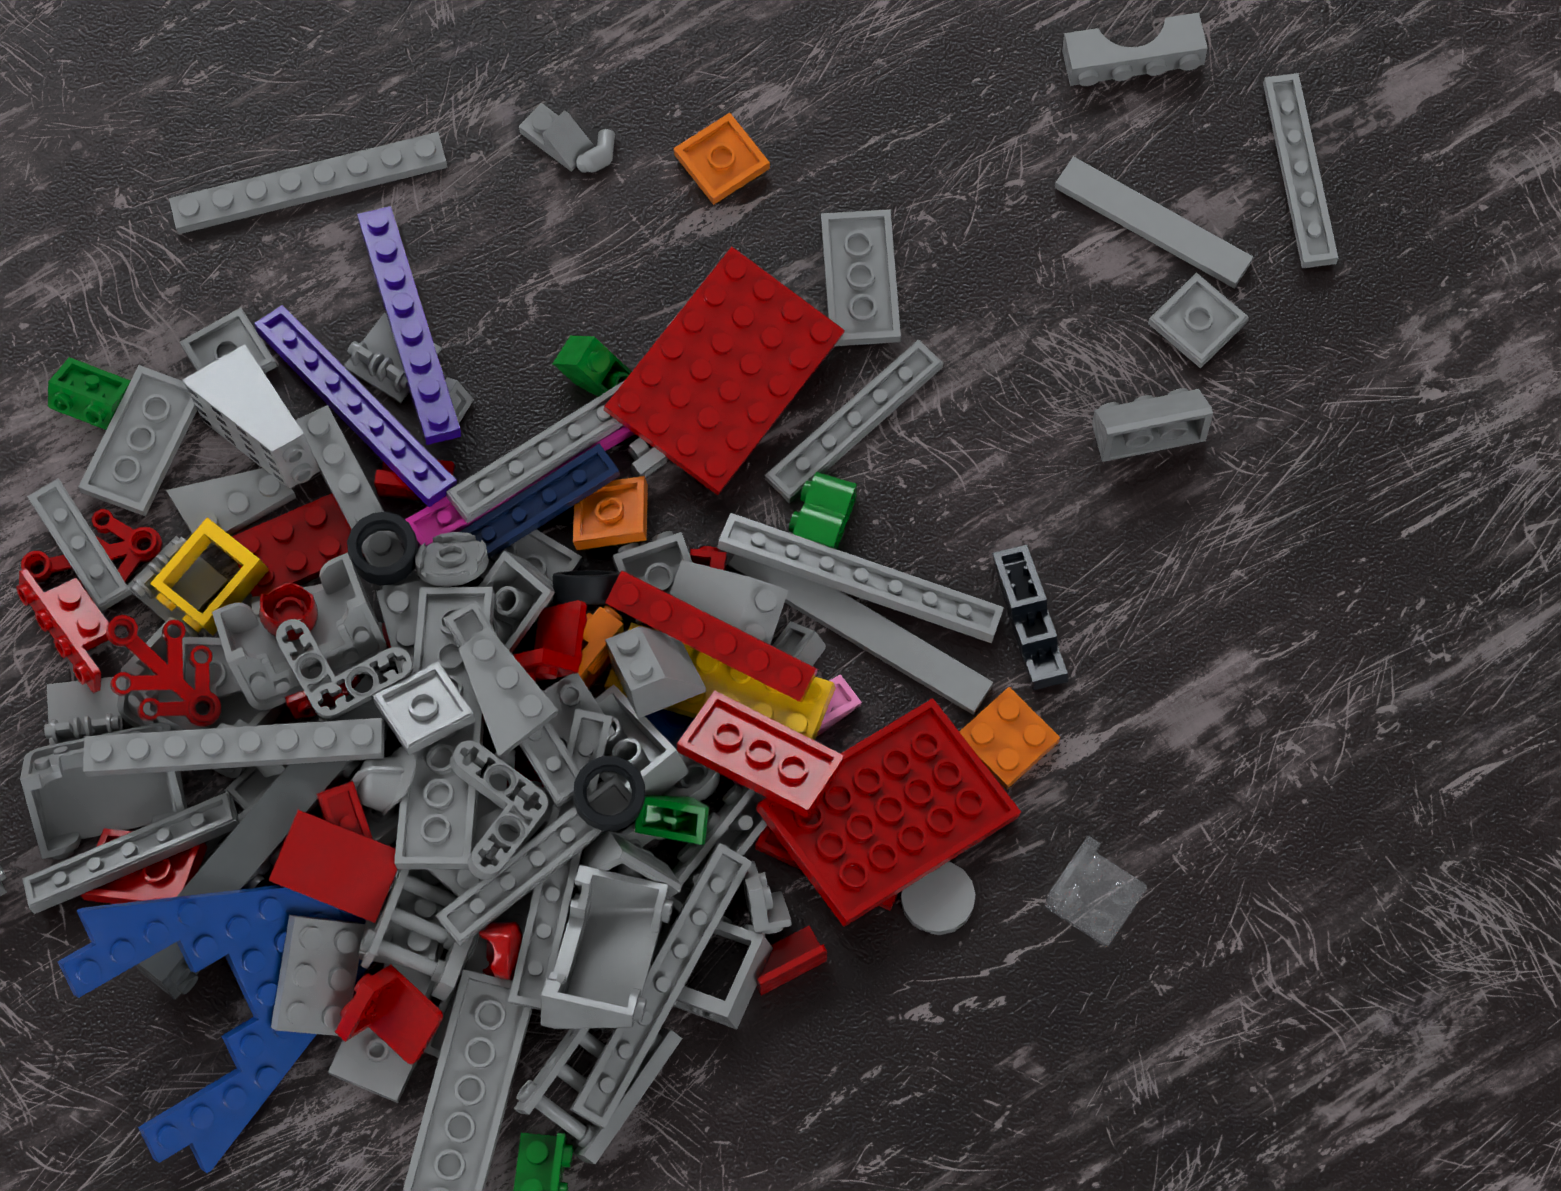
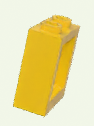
M207 517L150 584L159 592L155 598L172 612L176 607L185 613L182 620L197 633L203 628L213 636L217 632V627L212 612L232 603H241L269 569L257 556ZM212 542L240 564L242 568L203 613H200L174 592L172 588Z

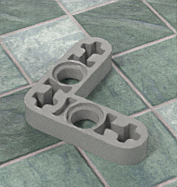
M290 619L284 621L276 631V640L280 650L313 709L324 719L333 720L373 699V694L409 677L413 671L410 654L400 647H391L335 677L311 632L303 622ZM291 629L296 634L303 632L304 634L299 639L304 650L307 651L309 647H312L314 650L304 652L298 656V652L292 642L284 643L288 639L286 632ZM292 656H298L296 660L291 658ZM395 657L397 661L403 659L406 661L402 664L403 671L397 674L394 670L387 671L383 674L386 682L380 684L378 675L372 668L373 666L378 665L381 672L390 666L389 659ZM316 660L322 665V672L317 678L307 679L301 674V667L306 661ZM359 674L371 676L373 679L372 688L365 693L355 691L352 688L354 677ZM345 683L348 694L353 700L347 702L345 695L335 701V709L330 710L328 706H319L324 702L322 697L324 694L329 693L331 697L342 693L339 685Z
M467 740L456 746L450 758L452 771L503 809L474 847L468 858L470 872L481 880H489L500 873L540 821L548 807V798L542 789L484 746L475 741ZM470 753L475 756L473 763L466 766L462 763L464 756L466 757ZM485 764L489 765L490 767L487 768L483 777L480 778L478 776L480 770L483 769ZM493 774L505 776L509 782V788L503 791L494 789L490 785L489 777ZM517 786L520 788V791L512 801L509 797ZM531 798L536 801L534 808L527 811L523 806L525 801L527 802ZM503 824L514 826L518 832V838L514 841L502 839L499 835L498 827ZM494 845L499 851L494 856L491 864L485 868L480 864L481 857H485Z

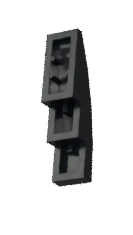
M1023 545L992 553L1004 601L1032 689L1037 690L1068 682V672L1060 653L1057 634L1047 609V598L1028 546Z

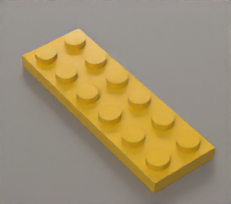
M631 622V624H630L628 630H631V629L636 628V627H638V626H641V627H645V626L638 625V624H635V623H632V622ZM683 643L707 692L664 708L665 710L695 718L715 690L815 741L836 688L834 682L815 677L803 702H799ZM612 668L604 687L607 690L614 684L626 696Z

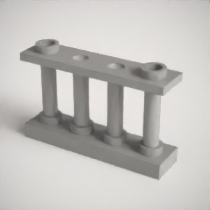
M398 869L375 930L368 929L360 946V951L365 953L360 966L368 969L377 954L431 976L430 980L435 982L431 996L445 1001L455 987L473 937L462 946H459L444 927L395 907L402 889L444 907L458 898L455 894L408 875L410 869ZM389 921L443 943L442 947L448 950L444 961L438 959L437 962L383 940Z
M590 1028L569 1029L533 1081L528 1080L519 1090L516 1096L519 1102L514 1107V1110L520 1114L530 1115L532 1110L536 1108L577 1139L576 1144L579 1146L573 1153L585 1163L596 1164L683 1039L671 1029L659 1030L605 1129L595 1124L584 1126L544 1095L556 1076L580 1092L587 1079L566 1064V1062L578 1045L582 1046L597 1059L599 1058L605 1045L588 1032Z

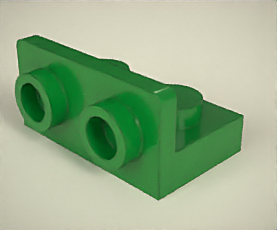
M69 357L48 381V407L107 430L131 380Z
M521 1133L513 1191H568V1183L562 1182L564 1167H571L573 1145L567 1144L568 1140L565 1133H557V1136Z

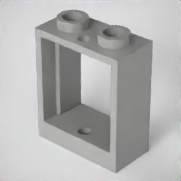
M722 916L713 933L749 946L726 1000L724 1001L684 985L673 1007L737 1029L757 986V978L762 975L773 947L765 938V933H755L752 925L745 924L741 928L733 925L729 918Z

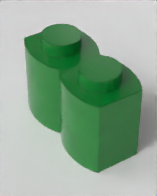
M816 472L812 481L806 480L803 486L800 500L805 503L800 512L795 511L789 524V532L838 549L857 497V484Z

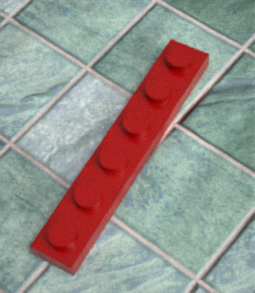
M622 570L605 602L615 609L799 702H803L819 670Z

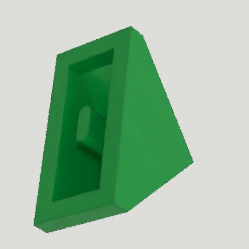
M645 795L643 808L636 818L635 833L704 845L709 807L693 797Z

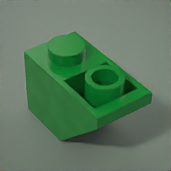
M570 335L552 363L575 385L598 397L626 380L632 372L594 336Z

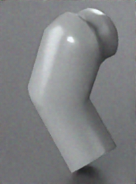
M608 129L600 130L598 132L597 146L577 157L576 165L581 172L593 173L610 165L614 151V131Z

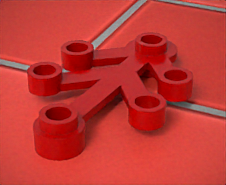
M107 509L97 510L93 514L92 523L98 532H111L123 540V542L109 544L97 537L111 561L126 557L118 568V572L125 583L141 562L152 561L161 552L163 543L156 530L150 527H139L134 530L115 519ZM102 517L110 518L106 525H98V521ZM145 541L151 543L148 549H139L141 543ZM42 551L27 553L21 562V569L27 568L37 583L47 580L51 573L72 569L64 555L49 558ZM36 566H45L41 573H33V569Z
M118 615L109 622L106 629L109 641L116 646H126L156 674L131 676L127 672L117 673L110 683L112 691L119 696H124L131 691L172 690L183 700L159 702L155 698H146L139 704L137 709L141 719L153 721L161 716H186L190 723L199 727L210 726L217 721L222 707L219 698L210 691L209 664L213 658L212 652L207 646L199 645L189 653V662L195 668V684L193 689L183 679L182 638L185 636L186 629L181 621L170 620L162 628V637L167 641V663L137 636L138 626L133 618L127 615ZM171 625L177 626L180 630V636L177 638L170 637L167 632L168 627ZM124 626L128 632L127 637H117L114 632L115 627ZM196 651H203L206 654L207 661L205 663H198L195 660L194 654ZM123 677L128 680L129 688L127 690H120L116 686L118 678ZM203 702L208 706V713L206 715L197 713V703ZM144 704H153L156 708L155 715H146L143 711Z

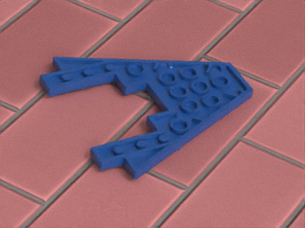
M280 885L93 906L77 910L91 943L57 961L74 996L79 998L177 942L190 971L195 973L225 956L254 1016L221 1036L236 1069L138 1127L155 1161L160 1163L189 1145L201 1170L206 1173L210 1172L317 1035L276 1031L271 1028L289 915L353 921L362 924L366 923V919ZM360 959L355 984L367 970L360 966L362 963Z

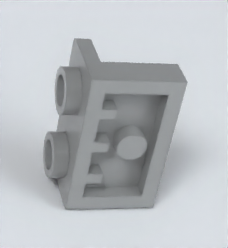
M752 861L742 881L746 905L754 932L765 934L780 932L783 930V927L792 925L783 893L781 891L771 893L770 887L767 885L765 872L758 873L755 861Z

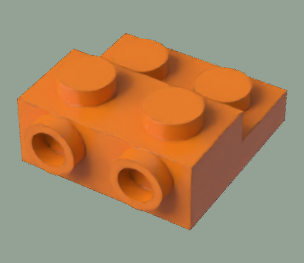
M609 606L599 607L593 615L591 613L586 614L587 624L583 633L581 649L583 657L579 666V675L588 689L591 688L611 663L605 639L624 632L623 623L621 622L622 617Z

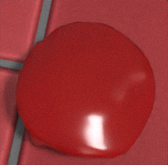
M285 583L274 588L268 594H261L259 618L264 628L275 637L278 627L284 621L290 619L303 622L311 632L318 618V608L313 594L298 584ZM291 629L286 632L288 635L287 641L298 640L304 633L296 634Z
M491 922L485 927V930L479 932V936L487 940L486 959L489 962V966L483 969L482 973L500 979L513 980L523 939L522 931L516 922Z

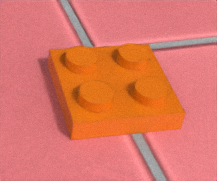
M731 113L726 114L673 148L675 157L713 205L770 169L768 159Z
M645 476L613 480L574 505L573 543L576 550L647 540L648 484Z
M1010 687L959 731L993 776L1006 789L1011 787L1060 742V736Z

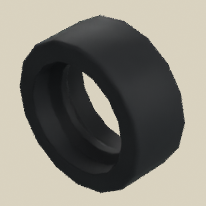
M389 512L372 513L360 519L351 529L347 540L348 554L358 575L365 581L380 586L392 585L405 579L415 569V555L418 551L416 534L410 523L401 516ZM378 531L395 532L404 541L405 551L398 562L390 566L376 567L370 565L362 555L363 542L370 535Z
M580 570L554 573L552 576L553 589L555 591L553 603L564 604L579 600L585 602L586 605H605L620 572Z
M601 756L590 760L580 769L574 782L573 802L578 815L589 826L601 831H616L629 826L639 816L645 802V783L640 771L630 761L619 756ZM616 772L629 782L632 789V798L629 805L622 812L615 815H603L596 812L590 806L587 799V787L597 774Z

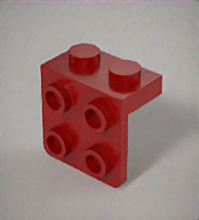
M576 600L544 608L538 616L534 650L513 655L535 682L579 673V666L583 657L581 650L583 633L587 624V605L585 602Z
M391 964L374 975L366 974L355 985L354 991L356 994L354 998L341 1010L340 1016L342 1019L335 1033L346 1042L369 1027L405 1062L414 1064L420 1059L443 1020L442 1011Z

